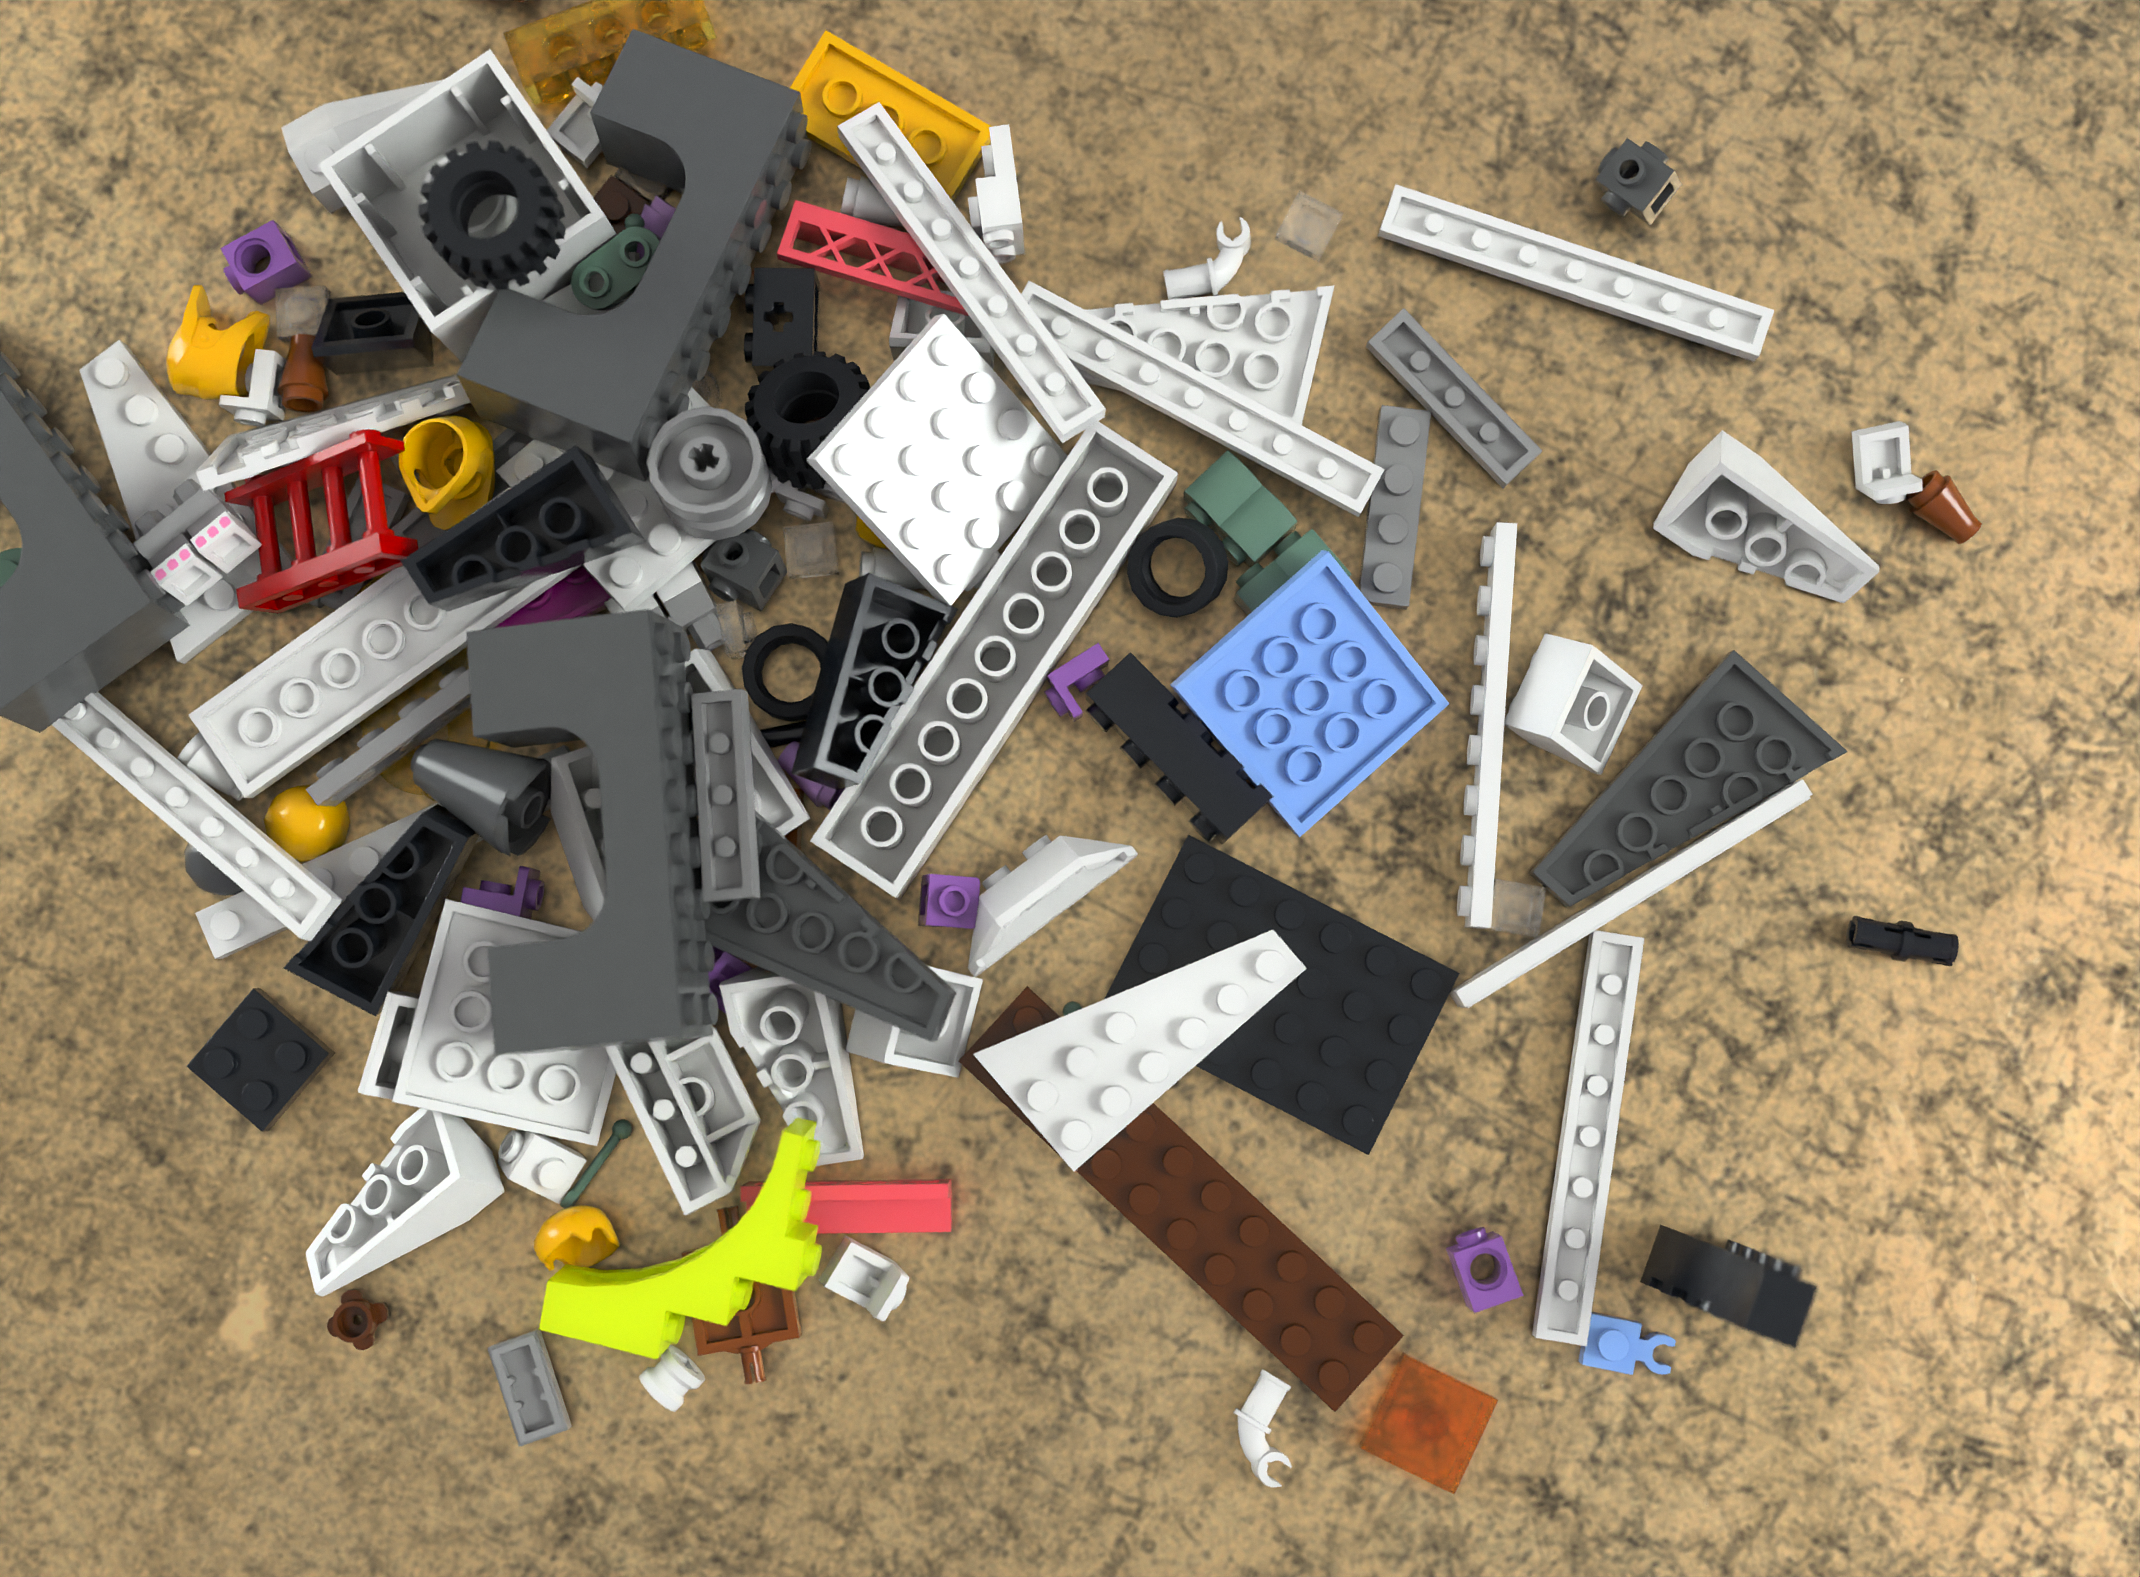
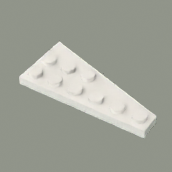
M1334 286L1317 287L1316 290L1290 292V289L1271 291L1270 294L1250 296L1229 294L1161 300L1158 304L1134 306L1133 303L1115 304L1111 308L1088 309L1086 311L1302 425ZM1075 367L1086 383L1119 390Z
M118 340L79 371L136 540H138L140 536L136 530L135 521L148 511L158 510L164 516L174 511L179 506L173 498L174 490L187 479H193L201 486L196 471L211 453L130 348ZM230 482L210 490L225 501L224 493L237 486ZM227 503L257 538L253 507ZM279 542L283 571L291 567L293 559ZM258 549L227 574L215 565L223 578L191 604L185 605L180 610L190 626L170 639L177 662L186 664L253 612V610L239 609L236 589L257 581V575L261 574Z
M457 375L446 376L229 435L197 469L196 474L203 491L233 481L253 477L263 471L281 465L282 467L290 465L348 440L349 434L354 431L372 429L383 432L389 429L400 428L434 414L436 416H443L463 409L465 404L471 403Z
M1270 930L978 1051L973 1055L1069 1167L1075 1171L1307 968L1276 932Z

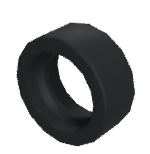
M1178 517L1150 527L1136 539L1128 555L1127 575L1133 593L1143 606L1158 615L1178 618L1201 610L1219 596L1227 581L1229 561L1224 544L1211 528L1197 520ZM1171 538L1186 539L1194 544L1201 553L1206 568L1205 578L1200 588L1194 593L1183 597L1172 596L1163 591L1155 581L1151 569V557L1155 548L1164 540Z
M790 623L773 626L754 639L746 650L742 665L744 687L754 704L773 718L796 722L807 719L814 692L802 701L786 702L778 700L768 692L763 683L762 670L764 662L769 654L778 647L787 644H798L807 647L815 654L821 668L828 642L810 627Z

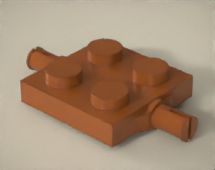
M738 1205L717 1209L722 1236L740 1221ZM692 1249V1250L684 1251V1252L681 1253V1254H682V1257H684V1256H686V1255H688V1254H690V1253H692V1252H694V1251H696V1250H698V1249ZM753 1281L752 1294L747 1308L739 1310L726 1326L692 1317L698 1356L722 1351L741 1354L745 1384H753L754 1381L759 1383L767 1380L761 1354L762 1349L774 1342L800 1338L802 1335L795 1291Z

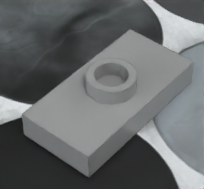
M537 1329L487 1348L519 1447L566 1431L572 1427L541 1330Z

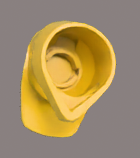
M194 285L184 312L182 324L171 339L167 350V373L173 390L180 395H191L205 400H219L220 395L247 396L248 392L245 386L246 370L248 365L254 362L255 349L264 350L270 325V316L259 311H252L244 319L236 322L228 329L218 330L216 320L211 317L210 305L205 289L202 285ZM245 342H246L244 353H243V355H242V358H241L240 361H239V358H240L242 349H243L244 344H245Z
M446 416L422 421L408 431L403 438L405 451L399 453L398 456L399 469L416 506L422 513L429 514L433 526L448 530L492 500L495 490V454L492 436L488 429L478 422H473L463 417ZM414 470L419 473L420 483L415 478Z

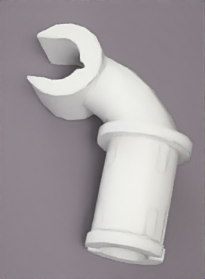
M1240 217L1242 233L1234 238L1233 241L1224 235L1222 221H1220L1217 227V243L1220 252L1213 262L1210 257L1207 258V263L1169 271L1163 270L1168 300L1189 298L1212 293L1213 296H1218V292L1236 274L1242 263L1243 256L1251 247L1250 228L1242 217Z
M1262 1369L1261 1375L1242 1409L1236 1408L1234 1413L1238 1416L1240 1444L1246 1458L1251 1463L1254 1475L1266 1486L1272 1488L1281 1487L1282 1485L1267 1475V1462L1281 1461L1290 1468L1292 1466L1289 1459L1283 1453L1268 1445L1265 1439V1432L1270 1434L1272 1429L1267 1426L1291 1386Z

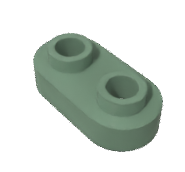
M630 227L621 231L580 262L574 269L571 287L577 300L595 310H608L618 305L635 292L661 239L655 233L643 227ZM641 243L645 250L644 256L641 260L633 262L629 257V250L634 244ZM594 274H601L604 279V285L601 290L592 292L589 288V280Z

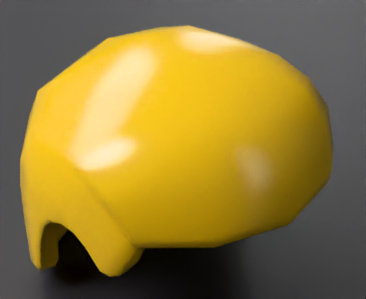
M312 784L291 787L279 793L271 801L264 817L267 836L299 862L310 861L341 847L346 840L350 824L346 803L342 801L336 807L317 806L306 790Z
M583 1205L570 1206L550 1216L543 1223L534 1240V1250L539 1260L545 1264L549 1271L554 1270L555 1260L562 1261L567 1265L588 1268L611 1256L620 1246L615 1230L606 1214L599 1208Z

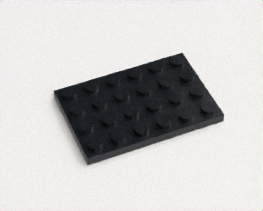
M1188 835L1104 999L1260 934L1274 930L1307 969L1196 1066L1369 1155L1460 973Z

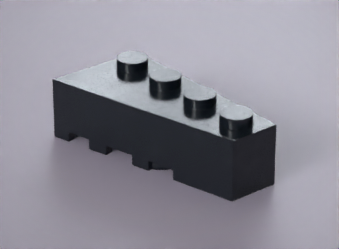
M575 445L401 560L429 605L445 611H451L646 542V540L593 458Z
M870 573L845 583L791 774L836 790L861 784L892 729L890 724L901 705L906 704L915 688L912 686L924 664L930 661L939 645L936 642L945 626L952 622L958 608L948 606L943 602Z
M1131 652L1086 693V700L1091 706L1085 711L1105 733L1112 727L1125 741L1120 746L1123 753L1139 769L1145 764L1152 769L1160 778L1154 784L1156 788L1172 805L1175 806L1182 801L1194 814L1189 823L1208 843L1216 838L1223 845L1273 797L1261 783L1253 789L1246 782L1249 777L1243 770L1244 766L1229 751L1226 752L1222 748L1217 751L1211 745L1214 739L1208 730L1188 711L1182 714L1176 706L1179 702L1175 696Z
M439 804L423 812L380 859L364 880L352 890L313 940L308 941L283 968L376 1017L382 1012L387 992L399 991L479 835Z
M1660 1225L1640 1281L1677 1299L1679 1297L1685 1303L1706 1311L1739 1328L1793 1349L1797 1348L1818 1286L1800 1279L1804 1270L1801 1267L1731 1240H1727L1723 1249L1663 1225Z

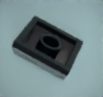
M405 292L330 298L328 300L311 349L314 357L334 374L343 375L434 366L432 332Z

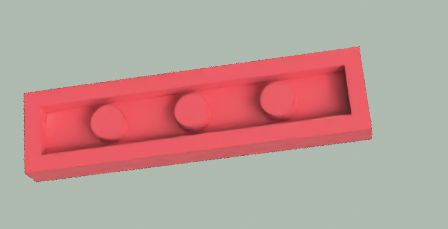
M795 200L777 251L778 260L805 268H815V271L969 316L956 297L941 293L934 280L944 282L909 233ZM796 238L823 246L812 253L793 249ZM839 251L870 260V262L858 268L847 265ZM833 255L835 261L826 259V257ZM887 266L911 272L918 276L906 282L900 281L892 277ZM880 269L883 275L873 272ZM927 283V284L929 285L930 289H927V288H924V287H920V286H922V285H924V284Z
M951 1179L811 1180L805 1183L804 1189L811 1191V1201L803 1222L818 1225L817 1234L952 1231ZM749 1181L741 1186V1202H746V1213L753 1206L766 1181Z

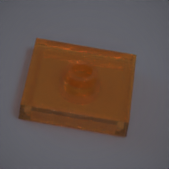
M1402 1352L1359 1446L1361 1449L1455 1495L1498 1400L1494 1396Z

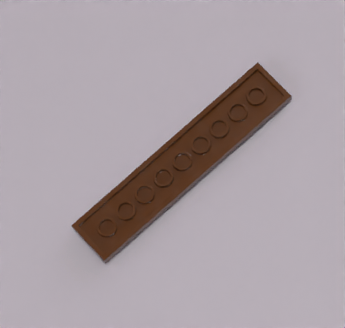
M1027 986L962 1056L959 1062L1057 1153L973 1055L978 1051L1060 1018L1050 1006ZM1154 1103L1076 1170L1334 1412L1338 1410L1404 1336Z

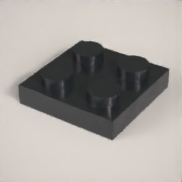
M253 988L189 1062L187 1067L260 1131L264 1132L269 1131L332 1058L335 1052L261 988Z

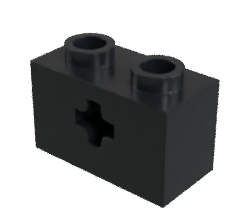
M754 267V284H748L745 290L746 313L753 314V333H745L744 357L746 363H752L757 376L764 370L771 372L775 369L773 364L781 359L787 362L794 359V354L804 352L805 356H812L814 351H818L820 282L815 268ZM780 316H787L789 322L784 323L783 332H776L773 326L779 324Z

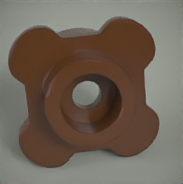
M357 1289L348 1290L342 1294V1305L336 1309L333 1317L328 1320L327 1329L333 1337L353 1343L354 1347L358 1350H366L374 1344V1333L379 1324L387 1320L388 1309L381 1302L372 1303L363 1298L361 1291ZM355 1315H360L362 1317L361 1324H356L353 1319Z

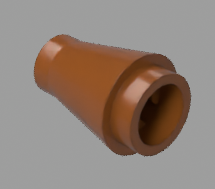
M296 334L291 336L289 352L277 388V393L282 397V405L287 409L297 412L319 411L323 408V401L329 397L324 366L314 357L311 349L315 339L313 335Z
M1937 470L1921 478L1923 483L1922 491L1906 494V500L1911 504V512L1949 535L1957 544H1962L1969 540L1982 525L1972 513L1949 475L1942 476Z

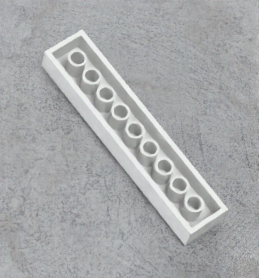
M1099 421L1085 429L913 686L915 688L906 704L901 705L890 724L892 729L861 784L844 789L810 842L893 897L901 900L1046 682L1047 675L1054 670L1127 560L1136 539L1147 530L1175 488L1178 477L1176 471Z

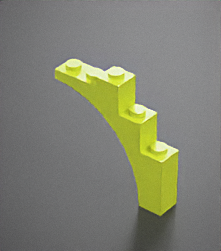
M797 1117L783 1131L772 1170L753 1206L736 1225L714 1242L680 1259L645 1268L601 1270L565 1264L547 1281L539 1330L658 1360L672 1343H678L684 1328L685 1316L726 1326L739 1310L747 1308L752 1294L753 1281L796 1291L808 1275L814 1276L816 1274L822 1254V1245L815 1244L818 1225L803 1222L811 1201V1191L804 1189L807 1172L814 1171L820 1153L821 1143L818 1140H814L817 1122Z

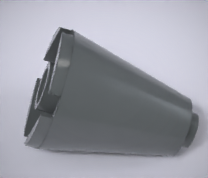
M433 739L428 744L421 745L412 757L411 771L413 772L414 783L500 853L509 856L510 853L517 856L524 854L536 843L551 819L543 815L548 800H551V763L546 759L443 739Z

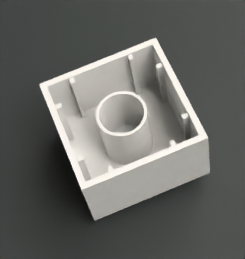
M488 50L317 164L431 332L461 362L464 361L499 290L491 282L488 283L485 289L475 286L469 278L464 280L458 276L432 248V244L425 237L421 228L426 223L419 216L418 204L427 203V201L420 194L423 182L433 183L434 177L429 171L434 164L437 163L443 168L449 162L445 154L454 148L459 155L466 153L465 144L476 141L482 149H487L488 141L500 142L506 152L512 145L520 149L527 159L531 157L537 163L558 194L557 198L562 204L565 217L560 220L566 229L564 239L554 240L561 249L557 258L553 259L547 256L543 262L548 269L541 276L534 270L527 274L530 283L520 287L515 280H510L509 289L541 301L570 285L576 266L617 235L603 211L491 50ZM496 195L478 204L469 219V236L490 238L504 232L513 223L517 215L518 198L509 195Z

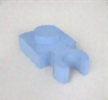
M1592 1312L1587 1346L1581 1345L1578 1362L1586 1366L1633 1375L1635 1361L1637 1360L1641 1361L1646 1368L1654 1373L1669 1374L1671 1367L1662 1362H1655L1653 1350L1661 1344L1675 1347L1676 1340L1662 1332H1652L1643 1338L1640 1337L1642 1328L1640 1322Z

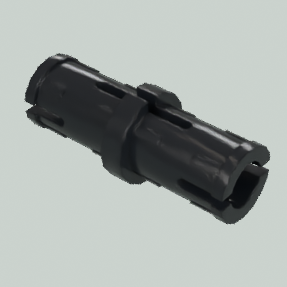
M1853 916L1849 922L1846 935L1848 948L1889 954L1892 960L1902 962L1910 958L1952 966V962L1956 960L1959 948V940L1955 934L1915 928L1912 922L1902 920L1894 924Z

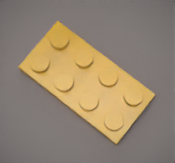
M827 30L823 33L790 86L791 89L799 91L801 94L803 112L808 117L807 137L861 168L838 137L837 126L880 102L953 202L981 159V146L989 145L991 142L989 127L992 126Z

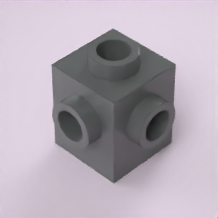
M1628 138L1619 149L1615 147L1606 154L1599 165V175L1595 179L1604 192L1601 201L1622 217H1625L1630 211L1649 225L1653 223L1681 187L1682 183L1675 170L1666 165L1669 158L1665 153L1647 141L1640 147Z
M747 529L738 536L716 540L704 551L703 562L701 563V567L710 582L708 587L715 595L729 603H735L736 599L759 611L763 610L788 571L779 551L771 547L772 544L766 537L752 529Z

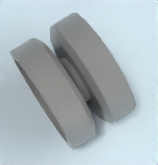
M700 407L683 411L666 422L652 440L647 460L651 484L659 496L664 510L674 524L693 537L721 540L738 536L756 524L768 507L772 490L768 464L758 437L744 419L726 409Z

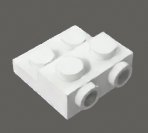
M1009 124L989 127L991 145L981 146L985 177L975 179L978 196L968 197L971 227L999 264L1013 261L1016 258L1015 255L1025 254L1023 224Z

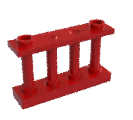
M364 429L354 431L349 434V439L269 474L255 475L244 480L245 484L224 493L225 502L253 507L256 535L262 544L258 548L261 574L257 575V581L236 589L239 609L280 614L404 566L401 560L419 549L417 539L395 536L394 531L388 529L379 463L382 460L404 452V441L383 437L381 432L377 430ZM359 471L367 531L362 534L363 539L352 543L344 476ZM323 486L331 546L326 548L327 553L317 557L309 491ZM288 500L296 560L291 562L290 568L282 571L274 506Z

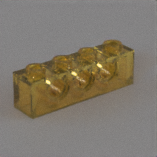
M591 0L503 33L522 85L534 105L541 102L553 104L568 97L569 92L574 91L571 84L577 77L589 86H592L595 82L603 86L632 29L691 51H697L703 48L709 40L717 38L703 0ZM665 16L670 18L668 23L662 28L651 29L648 27L650 22L657 17ZM614 33L623 34V38L618 44L613 46L602 45L607 36ZM568 50L577 51L576 56L570 62L557 63L558 57L563 52Z

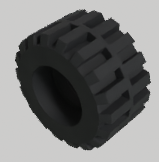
M476 141L465 144L467 152L461 155L454 148L445 154L449 162L443 168L437 163L434 164L429 171L434 177L433 183L423 182L420 194L427 201V203L418 204L419 216L426 223L421 226L425 237L432 244V248L458 276L464 280L469 278L475 286L486 289L488 283L491 282L497 290L509 289L510 280H515L520 287L530 283L527 274L535 270L541 276L548 269L543 262L546 257L549 256L556 259L561 250L554 241L555 239H564L566 229L560 220L565 217L563 206L557 198L558 194L537 163L531 157L527 159L520 149L512 145L506 152L500 142L488 141L487 149H482ZM496 195H509L518 198L517 215L513 223L504 232L490 238L469 236V219L478 204Z
M814 351L812 356H805L803 352L794 354V359L790 361L779 360L773 364L775 369L771 372L764 370L757 377L759 385H752L747 395L750 401L745 403L747 424L758 437L767 464L778 481L784 484L790 480L792 487L803 489L806 484H811L813 490L824 489V484L827 482L806 460L867 393L870 385L866 375L861 373L860 367L853 361L846 363L844 356L835 353L829 358L824 351ZM824 417L818 421L803 424L811 419Z

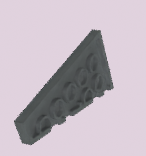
M1732 650L1583 812L1529 874L1565 907H1570L1848 751L1735 650Z
M755 810L760 898L710 902V916L707 920H704L706 941H710L712 946L930 1042H937L957 992ZM698 817V820H697L698 836H700V834H699V817ZM700 868V870H701V883H702V868Z

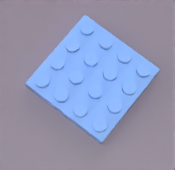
M1325 550L1320 551L1170 684L1226 752L1229 751L1244 766L1243 770L1255 788L1261 783L1273 795L1268 803L1298 837H1301L1449 705V702L1329 551Z

